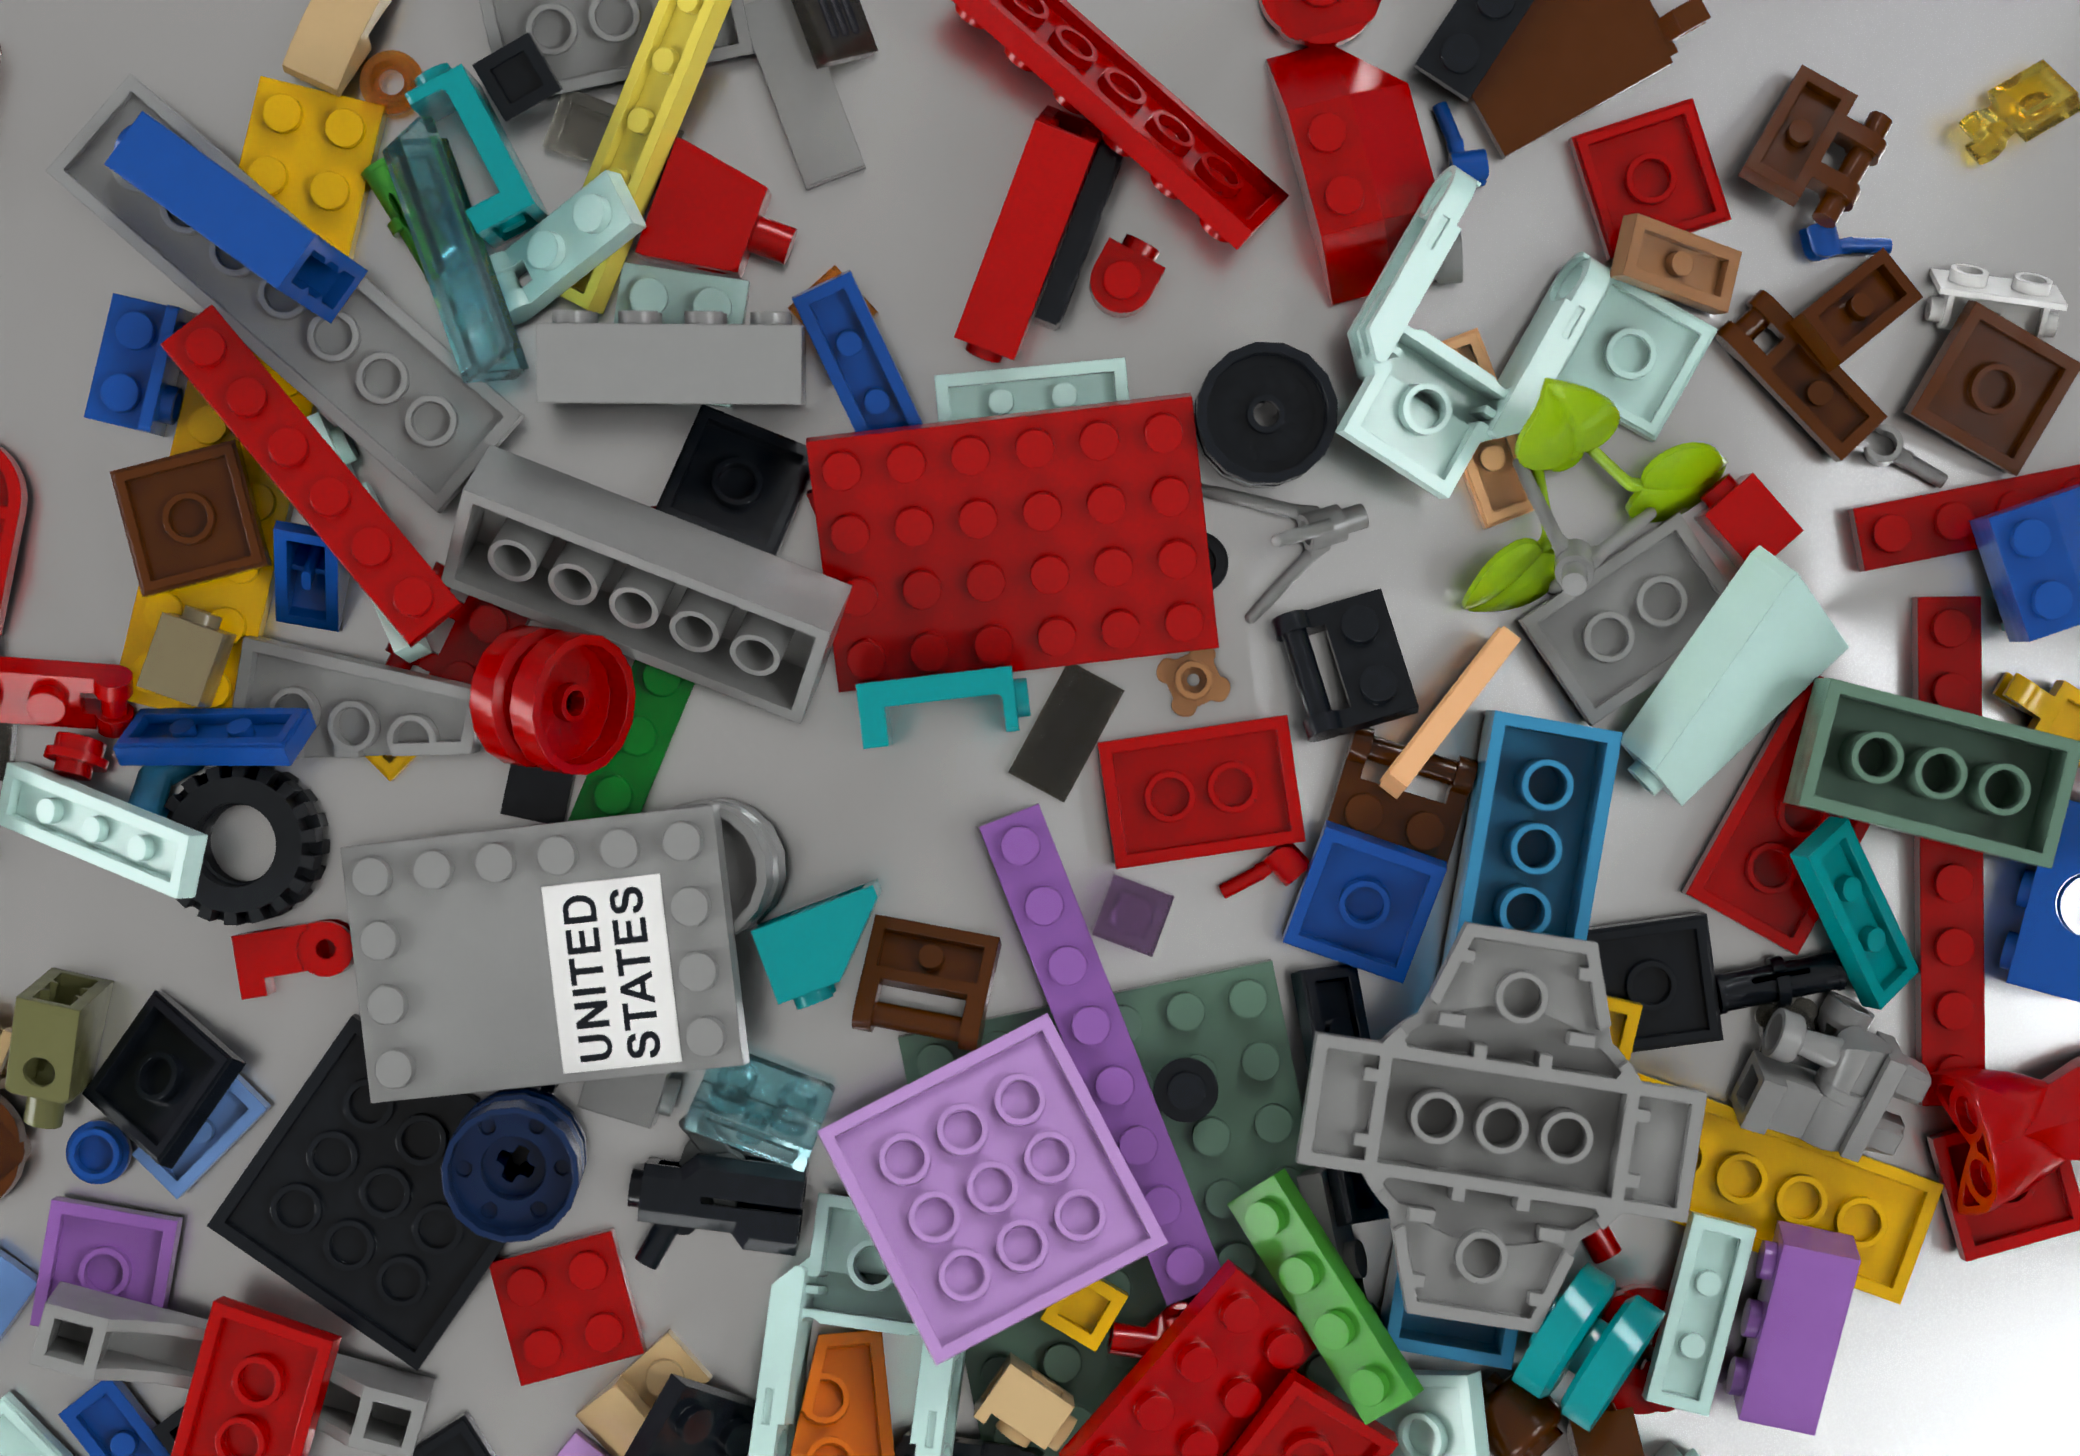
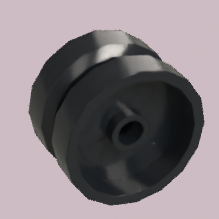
M1254 342L1229 352L1208 372L1195 399L1193 410L1197 443L1202 456L1222 477L1245 487L1274 488L1300 478L1326 454L1337 429L1338 400L1328 374L1309 354L1285 343ZM1266 402L1273 404L1278 411L1272 417L1277 420L1276 423L1271 426L1258 424L1254 418L1255 407L1261 408Z

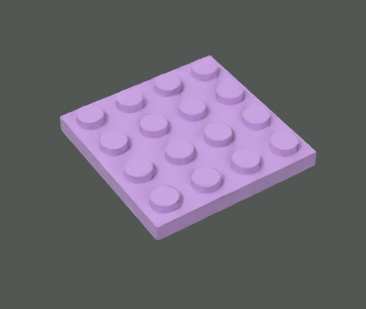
M1048 1013L817 1131L833 1166L936 1366L1168 1244Z

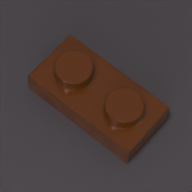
M1883 247L1789 323L1825 368L1831 372L1922 299L1923 296Z

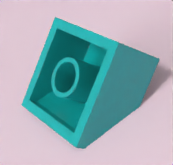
M878 879L759 923L750 931L778 1005L793 999L797 1010L833 997V993L837 991L834 984L840 982L845 974L882 892Z

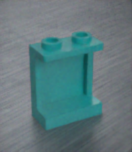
M442 63L418 75L414 79L417 87L404 94L410 107L428 124H433L457 111L499 190V193L465 210L476 233L496 249L530 231L549 216L486 94L470 72L462 64L451 69L449 63Z
M1012 666L856 684L863 749L886 747L894 744L890 706L998 694L1003 699L1006 732L1019 731L1018 718L1031 716L1026 677L1014 679Z

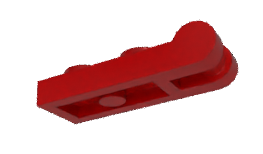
M0 656V723L96 729L104 737L120 738L134 718V708L127 703V699L133 694V674L130 669L124 666ZM85 693L94 694L98 699L85 698Z

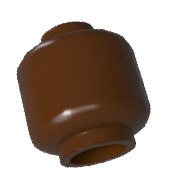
M1494 1372L1482 1383L1490 1454L1492 1456H1542L1563 1435V1432L1557 1427L1562 1418L1560 1406L1550 1395L1538 1399L1511 1380L1514 1374L1504 1380L1497 1372Z

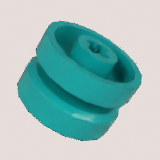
M1589 1262L1580 1270L1564 1294L1560 1293L1553 1301L1537 1333L1532 1334L1529 1340L1531 1345L1511 1379L1538 1399H1542L1551 1395L1568 1371L1575 1374L1561 1400V1414L1588 1432L1592 1430L1603 1415L1666 1315L1664 1311L1641 1296L1635 1295L1628 1298L1622 1304L1609 1324L1602 1320L1616 1295V1280Z

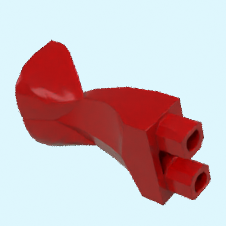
M2080 1056L2072 1059L2042 1080L2016 1072L1970 1067L1942 1069L1929 1073L1932 1078L1930 1086L1958 1130L1971 1146L1965 1162L1956 1203L1960 1215L1977 1216L1994 1211L2032 1189L2061 1166L2065 1160H2080Z

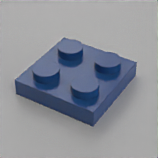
M1326 820L1284 930L1283 943L1403 984L1445 877L1447 861Z

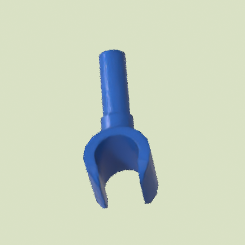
M1447 101L1434 105L1432 109L1447 143L1449 166H1457L1481 183L1480 186L1486 185V179L1489 177L1486 150L1465 151L1463 138H1461Z
M1818 223L1799 230L1804 255L1812 262L1829 259L1841 254L1877 253L1883 247L1888 254L1892 251L1891 238L1851 236L1839 239L1836 226L1834 228H1825Z

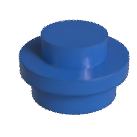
M93 1120L81 1125L72 1133L66 1146V1159L71 1171L79 1179L90 1184H105L120 1177L129 1166L132 1155L128 1136L113 1122L107 1120Z

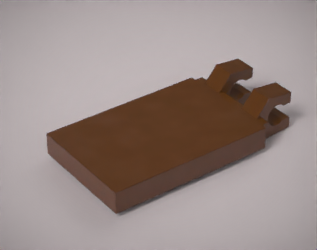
M1534 0L1469 100L1501 158L1505 159L1669 67L1673 63L1671 56L1678 53L1673 42L1705 25L1711 16L1702 0H1689L1662 17L1658 16L1650 0Z

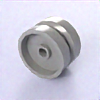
M729 798L701 799L678 804L670 809L719 804L734 933L737 935L759 924L778 903L786 880L785 850L773 825L753 807Z

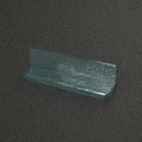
M419 116L382 153L463 383L517 379L529 369L484 240L476 233L465 210L472 206L448 138H440L434 119L431 116Z

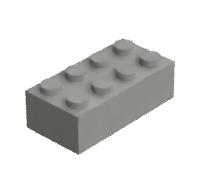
M552 310V323H536V403L806 405V328L803 325H792V314L790 312H750V324H727V313L722 311H684V324H662V313H658V311H618V323H598L597 312L589 310Z

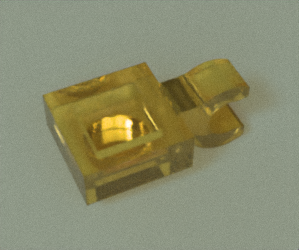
M2042 59L1990 89L1988 94L1991 105L1971 112L1959 122V126L1972 140L1965 145L1966 152L1981 165L1999 156L2014 133H2017L2025 142H2028L2080 112V100L2078 92Z

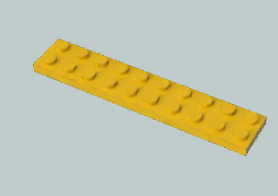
M260 76L239 167L314 233L353 260L370 191V186L363 179L361 173L369 165L377 161L389 109L383 105L342 95L338 97L329 92ZM252 352L305 417L317 412L318 408ZM189 380L187 381L170 456L234 439L238 440ZM241 442V449L272 565L151 597H142L140 586H138L120 665L130 669L133 674V694L127 699L129 702L158 709L197 708L136 686L162 612L182 615L185 605L192 606L222 617L219 629L237 635L212 706L205 708H232L243 637H263L275 589L273 528L276 520L291 522L294 506Z

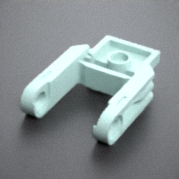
M1455 165L1445 169L1426 193L1347 332L1357 378L1362 380L1363 383L1335 430L1336 433L1439 499L1450 497L1481 442L1521 432L1537 404L1544 379L1557 378L1606 291L1611 278L1609 268L1583 251L1575 254L1557 274L1498 380L1495 376L1425 330L1411 328L1408 323L1462 230L1457 224L1469 205L1476 188L1481 185L1479 181Z
M818 1193L810 1257L799 1266H794L771 1285L748 1456H790L802 1404L813 1319L820 1324L905 1336L919 1334L849 1196ZM923 1342L910 1443L916 1444L915 1456H953L966 1351L936 1366Z

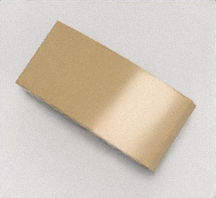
M311 0L287 50L282 64L283 71L340 97L372 50L369 34L392 0Z

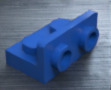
M113 293L84 417L164 437L167 424L174 425L178 419L182 405L183 390L180 387H176L180 369L160 344L191 321L193 313L181 307L166 306Z

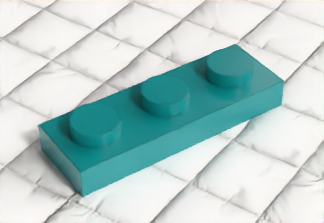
M1829 816L1790 854V857L1861 1005L1881 1010L1920 970L1849 819Z

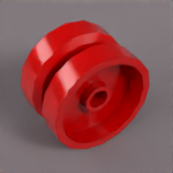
M518 625L500 633L482 653L472 677L469 707L474 732L486 752L503 763L524 767H539L546 771L563 774L588 775L606 766L623 747L633 723L636 692L632 669L621 649L604 636L539 626Z

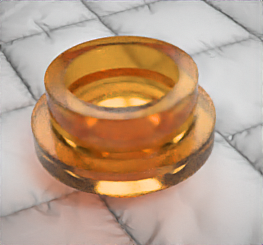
M396 50L382 51L372 56L365 63L360 74V90L366 102L385 106V115H401L412 110L404 94L417 87L414 79L423 72L418 63L406 53ZM391 73H399L404 78L403 89L395 95L384 93L382 86L385 77Z

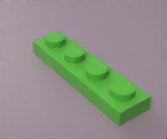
M1285 1168L1227 1203L1365 1425L1410 1401L1424 1390Z

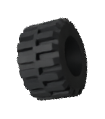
M215 766L205 769L206 772L201 775L190 777L181 784L184 789L179 794H172L164 805L165 808L169 809L166 818L208 835L195 898L176 899L184 908L195 907L199 910L197 916L207 921L218 919L224 921V925L238 926L245 923L253 924L280 916L292 910V906L304 901L313 892L310 888L314 881L322 878L326 866L321 865L323 854L330 853V839L323 838L322 827L329 825L325 812L318 813L313 804L318 801L317 797L311 789L303 790L297 784L300 780L289 772L275 770L276 766ZM236 805H248L258 810L267 818L275 834L276 851L273 862L263 876L252 881H240L225 873L217 864L211 848L212 830L217 819L226 809Z

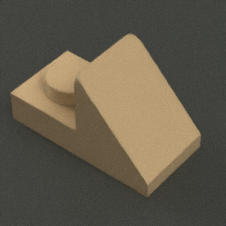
M669 1329L644 1354H641L579 1410L575 1416L611 1456H624L671 1373L703 1384L708 1383L713 1375L678 1336Z

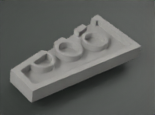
M261 636L243 637L232 708L310 709L317 727L296 759L314 757L357 758L382 755L473 754L480 752L482 744L474 732L470 713L471 684Z

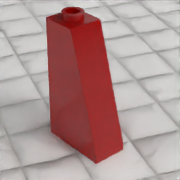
M1047 105L1034 121L954 338L967 342L965 350L978 358L994 363H1000L1003 357L1014 361L1022 347L1102 140L1101 131L1090 121Z

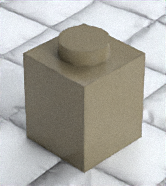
M185 605L182 615L162 612L136 686L197 708L211 707L237 635L219 629L222 617L192 606Z

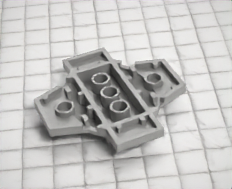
M1464 922L1419 1011L1393 1027L1382 1039L1372 1040L1315 1031L1295 1161L1298 1164L1362 1173L1370 1189L1388 1209L1403 1304L1408 1314L1537 1333L1575 1260L1573 1255L1582 1239L1600 1228L1604 1230L1622 1213L1683 1223L1688 1222L1708 1093L1698 1089L1641 1081L1630 1061L1612 1043L1609 1027L1611 1026V1019L1597 942Z

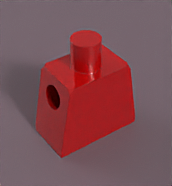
M676 137L645 222L647 227L642 230L635 253L641 260L650 263L741 279L751 253L785 265L793 248L797 229L765 217L772 196L766 186L690 142Z

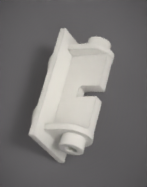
M1953 264L1950 271L1930 268L1929 275L1940 297L1929 296L1926 304L1925 319L1926 321L1936 322L1938 329L1951 330L1968 300L1982 304L2042 340L2043 336L2053 338L2057 331L2058 313L2050 312V310L2067 311L2068 304L2057 285H2053V281L2043 275L2018 272L2014 274L2013 279L1989 276L1987 270L1970 264Z

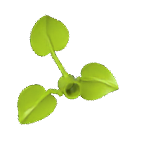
M1550 378L1544 379L1537 404L1523 426L1515 445V455L1519 463L1523 467L1531 469L1549 508L1550 503L1544 470L1561 472L1570 469L1582 459L1584 452H1586L1621 486L1628 491L1634 492L1625 506L1631 518H1634L1648 507L1656 510V517L1649 523L1665 521L1675 513L1680 512V514H1683L1702 501L1700 497L1720 480L1728 463L1727 459L1712 445L1698 442L1683 443L1669 448L1651 460L1643 470L1641 478L1631 477L1599 448V446L1610 439L1619 425L1620 413L1615 404L1609 398L1593 389ZM1542 525V533L1538 541L1531 538L1515 540L1498 551L1484 565L1463 597L1461 605L1464 610L1467 609L1472 612L1511 610L1532 603L1548 592L1551 581L1555 579V553L1553 548H1551V543Z

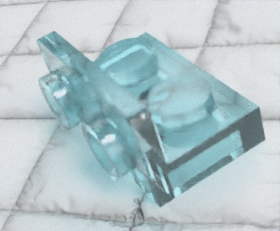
M750 1053V1062L745 1065L706 1069L703 1080L689 1108L683 1128L804 1172L818 1137L817 1131L821 1129L835 1091L834 1085Z

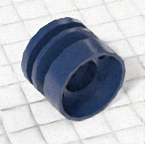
M531 1087L498 1090L477 1101L461 1120L456 1132L450 1139L441 1165L443 1194L455 1217L476 1235L501 1243L530 1241L554 1229L571 1209L588 1161L586 1135L574 1112L553 1094ZM518 1145L527 1148L529 1153L527 1155V1162H523L519 1169L511 1167L508 1161L510 1153H513Z

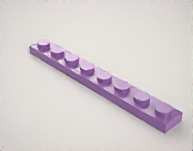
M1039 803L981 825L979 829L1063 1043L1168 1241L1166 1246L1147 1255L1168 1306L1198 1294L1221 1266Z

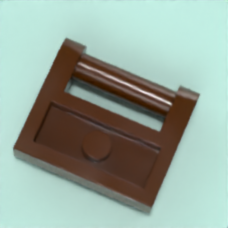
M1369 727L1352 732L1326 820L1447 861L1448 864L1466 801L1476 777L1478 760L1459 755L1456 761L1433 754L1417 775L1448 785L1443 803L1405 791L1398 799H1395L1379 786L1380 784L1362 779L1361 774L1366 760L1390 767L1406 745L1374 736L1375 729Z
M875 914L854 1004L852 1029L873 1032L874 1027L958 1042V1049L974 1051L980 1048L1002 945L1000 937ZM882 986L965 1000L963 1017L880 1002Z

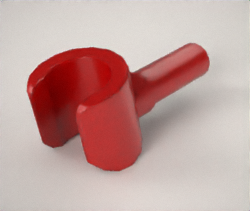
M1293 843L1278 845L1262 861L1256 863L1254 867L1219 884V888L1225 899L1261 880L1263 881L1272 872L1285 886H1288L1308 868L1309 860Z

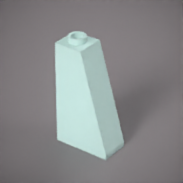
M1761 545L1757 546L1749 554L1622 735L1621 745L1635 761L1628 768V771L1653 796L1660 790H1663L1683 806L1802 693L1815 678L1822 674L1849 648L1800 575Z

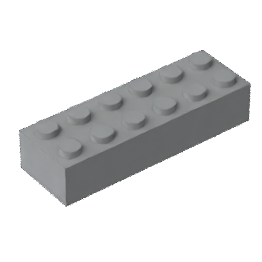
M489 445L462 490L441 579L447 587L552 628L604 636L618 646L624 656L801 724L822 678L852 589V585L493 445Z

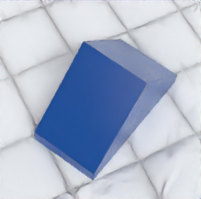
M276 520L273 528L276 621L339 632L350 574L310 526Z

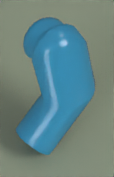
M143 766L138 771L128 803L166 818L169 809L165 808L164 805L168 800L171 787L202 770L204 766Z

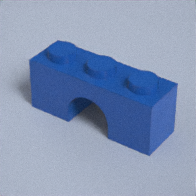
M2069 800L2052 869L2037 866L2036 872L2028 869L2025 870L2016 901V906L2026 908L2020 932H2008L2000 959V968L2009 970L2006 983L2080 1002V935L2072 931L2065 922L2062 914V900L2070 885L2080 879V802Z

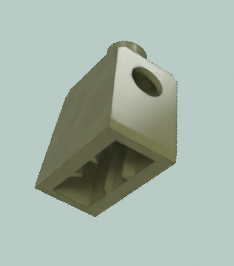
M51 968L16 997L5 1088L10 1093L27 1096L23 1121L27 1125L41 1129L60 1128L63 1123L66 1104L73 1101L93 1079L114 981Z

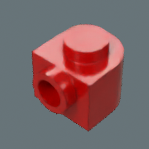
M1126 234L1122 243L1109 237L1091 272L1089 289L1095 305L1103 313L1116 318L1130 317L1144 309L1166 269L1155 262L1160 252L1150 244L1129 234Z

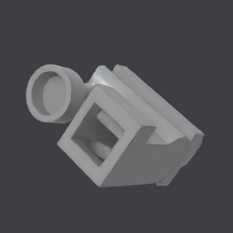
M1778 1008L1766 1026L1762 1040V1053L1756 1050L1752 1051L1729 1098L1740 1128L1762 1135L1765 1134L1767 1129L1802 1139L1822 1150L1839 1151L1841 1157L1859 1162L1864 1150L1890 1156L1895 1154L1903 1139L1905 1125L1901 1116L1885 1110L1892 1097L1914 1105L1922 1102L1931 1085L1932 1078L1924 1064L1902 1054L1894 1036L1880 1031L1874 1034L1863 1030L1861 1026H1849L1840 1031L1837 1037L1807 1030L1806 1020L1802 1015L1784 1008ZM1799 1055L1821 1066L1818 1072L1790 1062Z

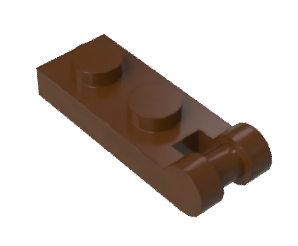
M1760 289L1746 303L1749 310L1735 323L1728 320L1717 331L1715 338L1732 357L1740 361L1836 463L1840 462L1888 416L1840 366L1829 372L1789 323L1794 318L1768 292ZM1766 328L1770 329L1780 339L1767 354L1753 341Z

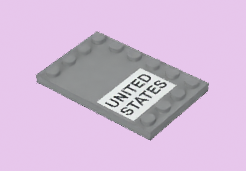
M719 804L340 848L371 1103L745 1065L750 1062Z

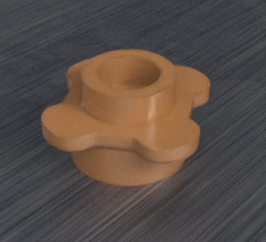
M1214 649L1190 651L1189 654L1176 660L1165 658L1158 664L1156 670L1157 678L1160 682L1167 684L1173 697L1171 708L1177 715L1182 717L1192 716L1198 706L1211 700L1222 702L1228 697L1230 683L1226 678L1220 676L1214 664L1216 656ZM1190 674L1198 675V685L1190 686L1188 684L1187 678Z

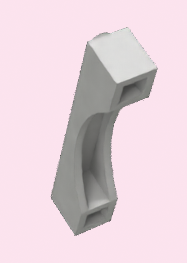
M60 1281L45 1302L29 1364L93 1381H129L189 1389L208 1320ZM337 1354L316 1430L327 1434L347 1447L382 1456H413L435 1379Z

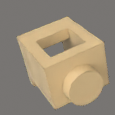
M1012 1353L1008 1355L974 1405V1418L985 1424L990 1415L993 1414L999 1418L995 1427L1011 1441L1024 1448H1027L1032 1441L1044 1450L1049 1447L1057 1452L1077 1423V1419L1070 1415L1075 1408L1074 1396Z

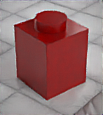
M1730 473L1722 477L1700 497L1706 507L1694 517L1697 523L1738 569H1740L1749 554L1757 546L1761 545L1776 556L1804 531L1754 473L1743 475L1737 480Z

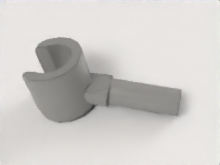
M1887 424L1879 425L1875 429L1880 435L1892 440L1894 452L1890 455L1882 456L1865 446L1863 452L1868 462L1878 467H1885L1894 463L1939 489L1943 487L1948 479V475L1914 456L1913 452L1904 448L1903 437L1899 430Z

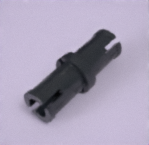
M1835 949L1827 953L1784 961L1781 956L1767 958L1763 966L1723 974L1715 973L1720 1014L1768 1003H1774L1777 1008L1790 1006L1793 998L1832 990H1845L1847 986L1846 971Z

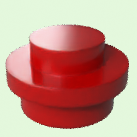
M56 732L53 745H46L43 754L45 758L55 762L53 767L54 773L81 781H91L93 772L106 773L109 766V761L104 758L107 744L91 737L70 732Z

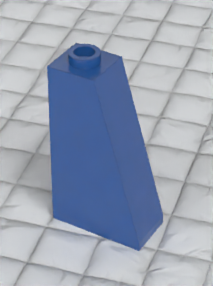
M141 111L133 124L126 127L119 134L114 145V151L104 163L108 168L274 288L330 324L368 272L364 267L143 111Z

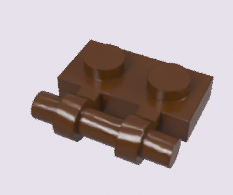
M1802 64L1738 176L1793 207L1807 187L1816 192L1821 199L1812 214L1813 220L1825 228H1834L1842 213L1851 211L1861 195L1859 183L1868 167L1879 163L1887 148V143L1884 139L1893 122L1887 115L1878 111L1870 112L1863 125L1848 117L1847 115L1858 95ZM1832 142L1843 147L1846 153L1838 170L1821 162Z

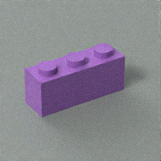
M1777 1220L1772 1241H1762L1756 1262V1278L1762 1279L1757 1300L1747 1299L1741 1321V1336L1747 1337L1742 1358L1732 1357L1726 1380V1393L1734 1395L1739 1420L1815 1436L1861 1263L1853 1235Z

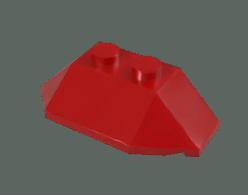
M1336 46L1323 48L1309 47L1266 59L1265 62L1331 305L1335 306L1368 297L1423 198L1435 182L1409 84Z

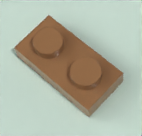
M1629 214L1623 216L1610 276L1618 281L1712 315L1725 314L1729 311L1742 252L1642 214Z

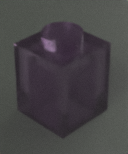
M1112 871L1092 924L1091 934L1153 957L1175 896L1167 890Z

